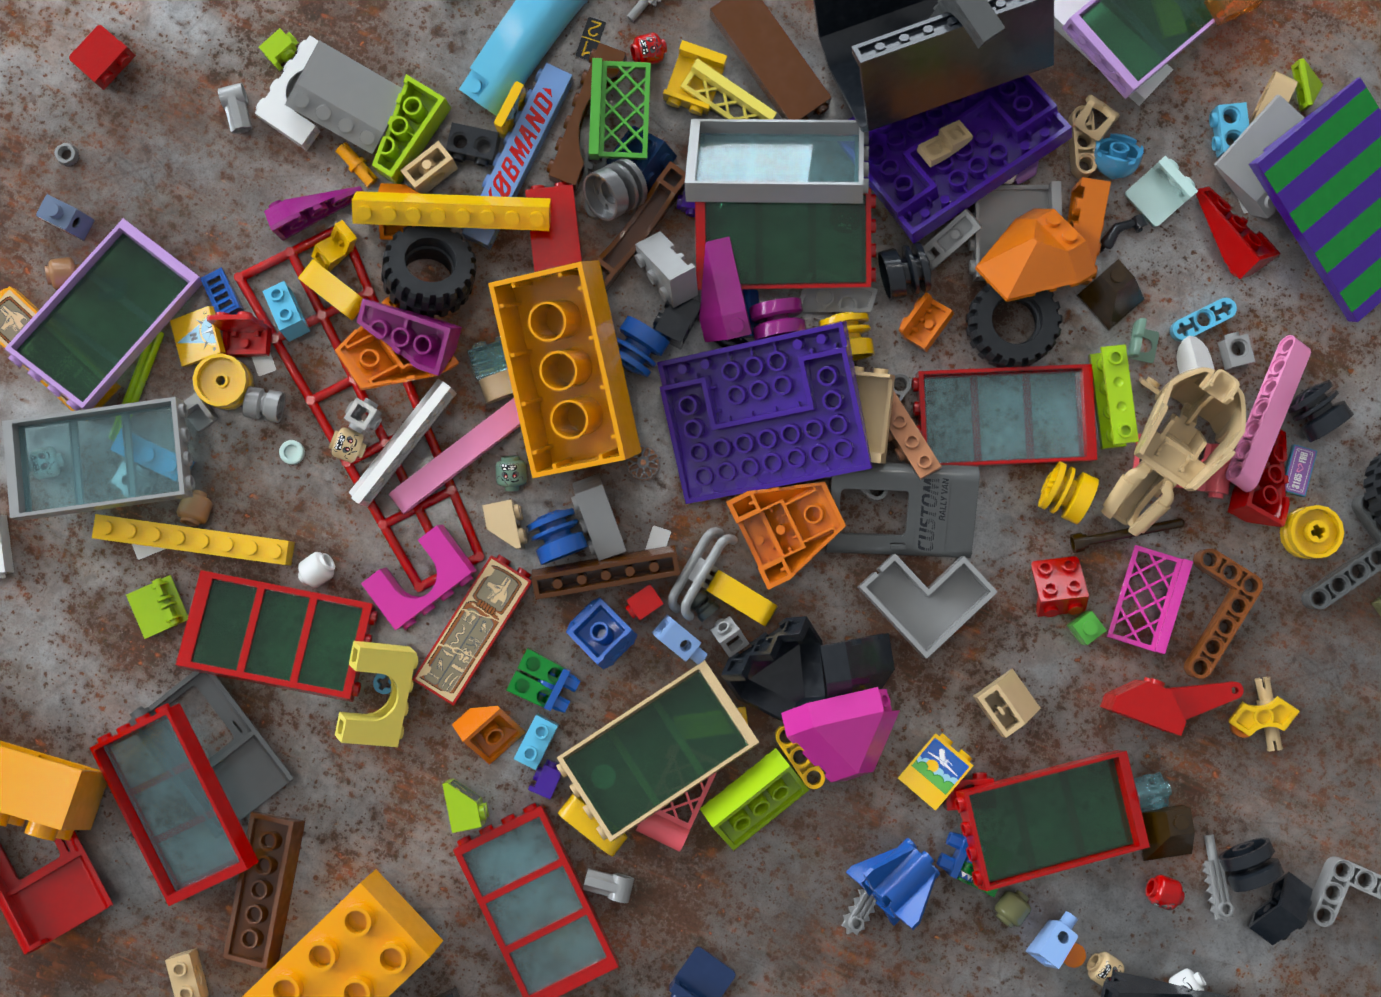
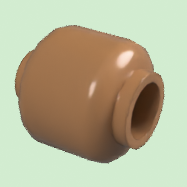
M71 257L51 259L48 266H45L48 285H52L54 289L58 290L80 264L75 265Z
M193 490V497L180 500L177 516L180 518L181 523L191 527H199V525L207 522L212 509V502L206 498L207 494L205 492Z

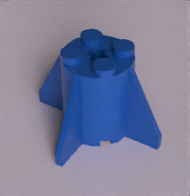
M906 838L897 848L854 864L846 871L847 875L863 887L869 896L873 895L876 899L875 903L885 912L893 926L902 920L912 930L920 924L935 879L940 875L938 869L932 865L934 862L933 858L925 851L920 853L917 850V846L909 838Z

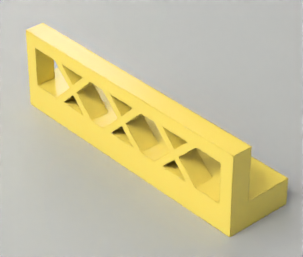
M698 58L680 86L682 90L697 100L710 104V109L725 119H774L777 112ZM694 75L703 81L704 89L695 91L688 86ZM719 91L723 95L724 103L714 104L711 102L709 92ZM738 104L742 107L744 116L733 117L730 115L728 106Z

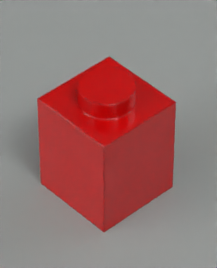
M651 584L627 599L626 601L629 605L625 608L633 619L638 617L639 620H642L664 603Z

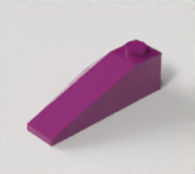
M361 186L285 199L283 201L277 200L268 206L269 209L265 210L264 213L271 230L284 241L352 204V198L356 191L364 192Z
M362 299L357 318L359 325L376 338L383 340L393 348L394 352L401 354L410 361V364L415 368L437 376L441 375L455 353L462 329L460 326L368 299Z

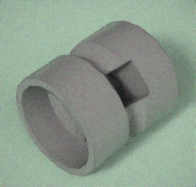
M249 386L243 401L244 417L259 419L263 416L265 421L276 423L281 421L285 408V393L275 390H269L266 393L264 388Z

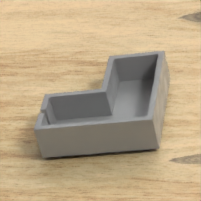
M892 554L876 569L879 572L878 574L872 572L857 586L921 657L926 659L998 592L965 556L959 557L935 581L926 587L896 554Z

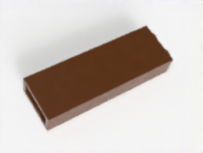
M722 0L710 8V18L783 120H810L809 118L817 114L819 116L829 109L832 97L763 0Z

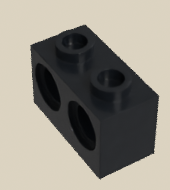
M452 122L446 151L454 161L465 162V160L474 161V164L477 166L488 167V165H493L499 150L501 137L499 132ZM459 140L467 141V145L464 148L459 149L455 147ZM482 145H490L489 152L485 154L479 152V148Z

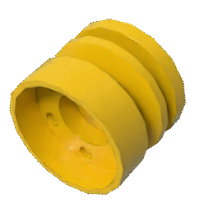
M839 313L818 322L819 326L846 321L853 361L875 355L872 338L861 337V334L871 330L870 325H863V323L869 321L868 313Z
M1060 461L1052 472L1049 473L1042 486L1038 507L1045 510L1049 506V512L1054 514L1060 506H1063L1061 517L1077 525L1085 516L1094 499L1099 479L1082 472L1074 480L1076 469L1070 467L1066 471L1067 464Z

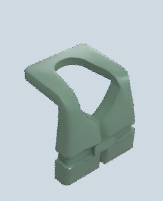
M1140 318L1132 325L1127 357L1133 360L1153 363L1159 340V332L1145 329L1147 318ZM1143 338L1151 342V350L1146 353L1140 352Z

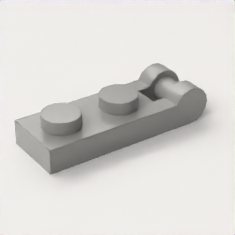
M965 209L923 246L931 271L937 268L983 227L968 209ZM934 247L940 253L937 257L931 252Z

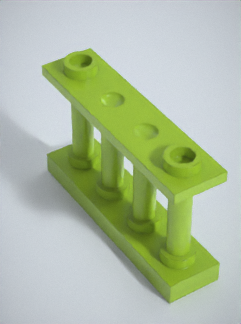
M1126 344L1101 347V353L1088 355L1089 364H1092L1094 404L1101 450L1127 446L1126 443L1139 442Z

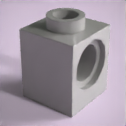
M1230 333L1224 335L1225 340L1218 343L1225 370L1255 362L1248 334ZM1233 344L1239 347V356L1232 352Z

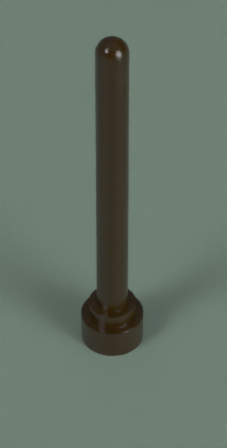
M1181 518L1157 522L1140 535L1182 528L1185 522ZM1129 528L1090 536L1080 532L1070 534V545L1072 551L1078 553L1085 551L1086 548H1089V545L1135 536L1128 532Z

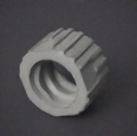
M63 143L55 149L54 155L61 164L71 166L77 163L79 153L73 145ZM70 150L71 157L67 160L62 158V153Z

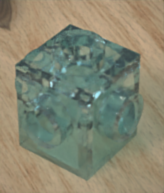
M1161 772L1134 778L1141 812L1159 810L1169 806V796L1172 795V790L1169 782L1164 781Z

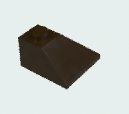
M1119 259L1076 295L1108 331L1144 300L1135 277Z
M1177 805L1141 811L1150 845L1149 848L1141 849L1143 861L1192 854L1195 830L1190 807Z

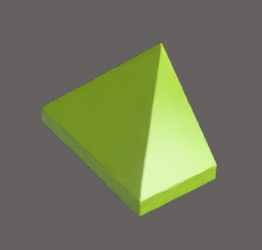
M1304 58L1299 59L1291 66L1293 79L1298 81L1295 89L1300 112L1307 110L1313 105L1323 86Z

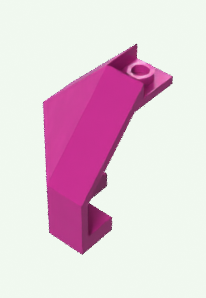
M876 687L806 703L785 711L781 715L787 738L793 744L798 743L803 748V754L814 766L819 765L826 772L825 777L830 782H841L874 772L900 710L892 711L887 689Z

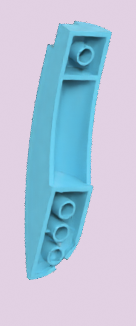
M515 0L470 68L472 70L459 90L497 116L513 84L516 81L522 84L526 83L547 51L588 0Z

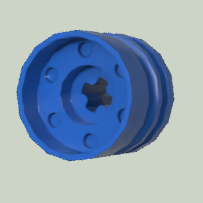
M627 316L619 328L620 332L626 336V339L617 338L622 366L634 374L648 377L651 371L643 364L645 363L654 368L656 363L649 357L650 353L662 356L670 342L648 325L631 316Z
M573 508L552 511L538 517L533 523L526 526L528 532L540 531V533L531 537V541H544V545L535 550L541 565L559 560L588 547L583 532L571 533L570 531L571 528L579 524L578 519L566 521L567 518L575 515Z

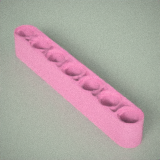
M1293 335L1283 338L1276 349L1246 422L1245 433L1238 442L1235 449L1236 453L1232 457L1226 471V479L1244 492L1252 491L1259 483L1311 354V349Z
M515 399L510 400L389 493V496L403 514L409 512L520 427Z

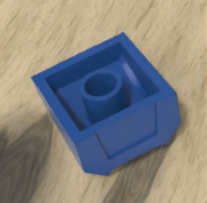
M600 597L592 600L570 622L566 633L603 670L614 665V662L635 643L637 634Z

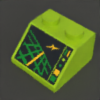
M454 778L442 784L452 833L479 828L487 822V817L490 816L487 802L483 803L481 796Z

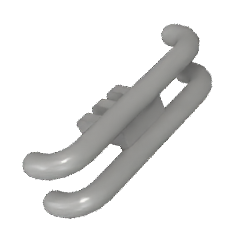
M713 527L703 534L669 593V608L674 613L681 611L682 616L688 621L694 619V613L690 608L701 587L705 589L708 587V584L705 582L706 578L710 581L713 579V576L709 574L710 571L716 573L719 569L714 564L727 544L735 545L738 542V538L735 535H724V530L721 528ZM718 537L719 539L707 559H702L701 556L712 538ZM690 579L693 583L680 606L677 603V599L686 582Z

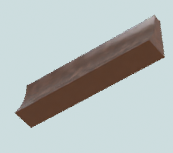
M251 812L246 836L259 862L248 870L239 873L223 958L263 969L272 968L279 962L306 820Z

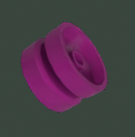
M801 298L775 299L749 307L751 321L761 323L753 328L754 341L805 330V320L796 317L803 311Z

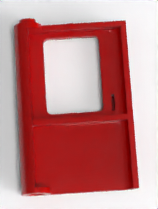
M75 830L71 840H65L64 842L63 839H55L54 842L60 852L59 858L23 879L18 878L0 843V910L24 955L38 950L113 905Z

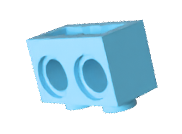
M1247 102L1218 105L1211 111L1209 125L1213 128L1214 132L1212 149L1216 151V158H1220L1230 147L1227 144L1226 138H1231L1235 142L1249 126ZM1223 115L1230 116L1232 123H1227Z
M285 281L262 291L279 331L289 342L310 332L294 292Z
M539 713L536 714L514 760L536 770L560 724Z

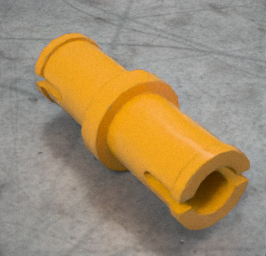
M344 142L336 149L335 152L349 166L348 170L351 173H355L367 188H370L371 185L373 186L378 181V176L365 164L366 160L363 157H359L347 142Z

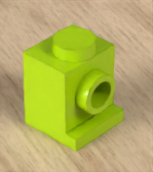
M279 28L259 48L270 62L281 71L283 69L281 64L288 62L294 57L297 50L296 45L299 42L290 32L285 34Z

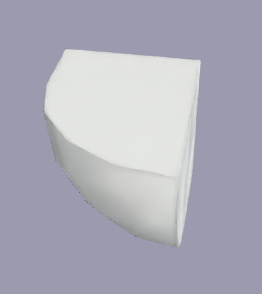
M1188 336L1182 340L1176 356L1179 374L1201 367L1214 369L1208 348L1200 339Z

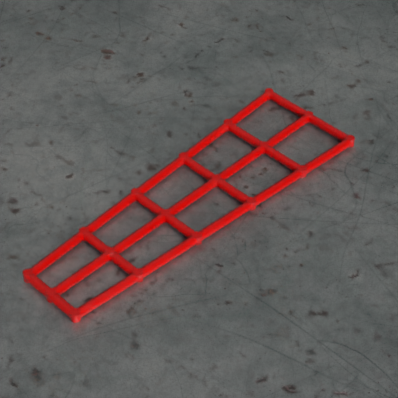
M334 226L292 247H288L286 250L242 272L234 274V280L240 287L256 317L272 328L271 343L330 443L335 431L318 402L351 386L357 397L364 401L365 398L369 399L366 391L360 390L339 359L347 378L312 394L282 342L286 338L281 332H276L249 286L247 279L288 259L299 277L304 271V267L298 254L330 237ZM354 246L349 256L363 287V291L357 294L363 299L379 303L358 250ZM300 280L316 314L305 320L309 328L321 322L335 351L341 344V341L329 318L340 313V311L334 306L324 309L317 293ZM403 382L414 410L419 404L420 399L413 382ZM381 423L375 430L379 442L365 448L362 458L357 456L356 460L352 463L340 459L354 485L361 477L354 464L382 451L393 437V435L387 436ZM430 427L424 436L435 458L442 452ZM401 464L395 473L400 483H403L408 479V476ZM453 478L445 483V489L427 497L405 514L399 511L385 518L374 499L368 506L378 527L417 592H422L434 586L437 573L421 581L390 527L416 514L426 534L433 529V526L424 509L448 497L451 498L474 553L468 559L473 565L485 560V554Z

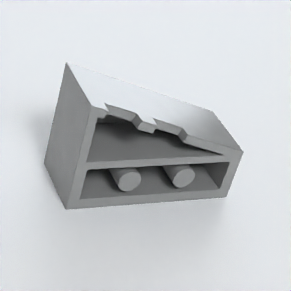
M661 231L635 244L637 252L635 260L640 268L644 267L646 269L648 279L653 285L656 284L659 287V293L665 302L668 300L672 307L675 308L698 295L696 267L692 263L687 265L683 261L685 256L682 253L676 254L673 250L675 248L674 245Z
M600 474L572 483L575 496L571 497L575 510H580L583 518L579 519L583 532H589L591 540L587 541L591 554H597L600 561L625 552V544Z

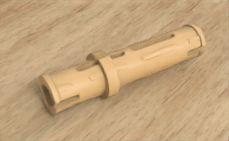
M1260 677L1254 679L1259 699L1256 700L1257 706L1268 704L1275 699L1273 698L1270 677H1262L1263 682ZM1265 727L1267 751L1282 750L1283 746L1279 729L1276 727Z

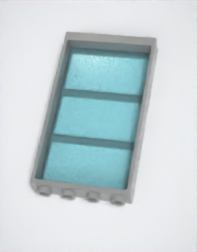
M691 119L685 175L686 202L863 204V193L868 194L869 178H864L868 177L869 162H864L868 161L869 146H864L869 143V132H862L856 120Z
M177 397L2 421L10 518L23 521L193 497L192 490L195 489V481L190 471L193 458L188 450L190 431L186 427L185 419L188 417L187 405Z

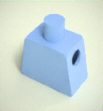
M668 614L652 631V634L684 661L690 658L696 664H700L707 656V653L699 647L701 642ZM686 640L687 644L684 647H681V642Z
M1065 911L1059 921L1048 920L1026 949V952L1042 965L1059 969L1078 938V935L1072 931L1078 919Z

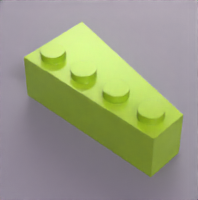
M407 74L403 81V89L398 94L394 113L392 116L390 115L387 123L386 134L381 139L372 166L380 175L394 184H401L405 177L400 170L422 153L451 110V106L445 97Z

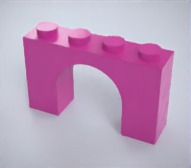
M443 524L436 525L418 539L419 543L433 560L437 570L435 585L425 596H413L402 589L387 567L379 569L361 583L394 630L401 628L407 630L417 622L415 618L421 613L425 616L436 608L434 603L440 599L445 601L454 594L453 589L459 584L463 587L474 579L471 575L477 570Z

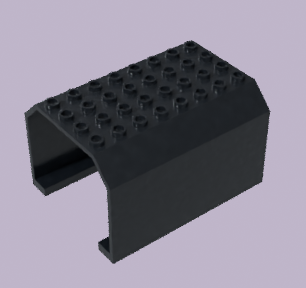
M813 0L818 37L828 68L861 131L869 132L1053 66L1054 0H987L1005 26V29L1000 35L979 49L963 25L951 13L946 12L930 18L934 12L933 7L938 4V0Z

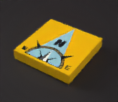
M518 81L513 84L494 121L496 130L503 139H505L507 133L511 132L515 125L514 119L519 110L522 111L526 104L524 102L527 94L525 86Z
M207 306L170 320L182 367L196 364L211 354L226 353L220 329L207 322L208 315H215L214 306Z

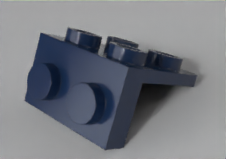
M632 126V128L635 131H638L640 129L636 126ZM628 130L621 141L624 143L633 134ZM643 131L639 134V136H640L642 139H643ZM648 133L647 160L629 159L641 170L646 180L647 193H649L653 184L669 162L673 163L677 155L665 141ZM637 138L626 146L632 153H642L643 144ZM619 144L616 146L613 152H615L620 147ZM608 158L606 162L609 165L619 159Z
M698 946L693 950L669 984V991L672 993L670 996L722 997L736 976L735 971Z

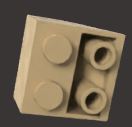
M513 500L482 505L487 530L514 548L524 550V544L528 543L526 530L520 526L519 520H523L521 506Z
M1013 668L973 696L997 732L1004 738H1007L1024 726L1041 709Z

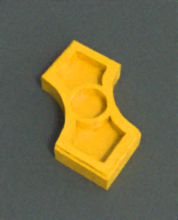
M1279 696L1270 703L1260 706L1249 705L1242 701L1228 722L1248 736L1265 727H1276L1285 731L1300 711Z

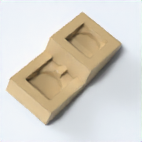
M958 120L939 129L938 136L919 144L917 152L929 167H932L963 148L973 139V135Z

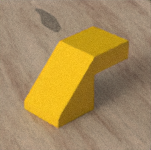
M341 220L334 225L330 237L315 245L311 257L331 272L353 250L357 237L346 223Z

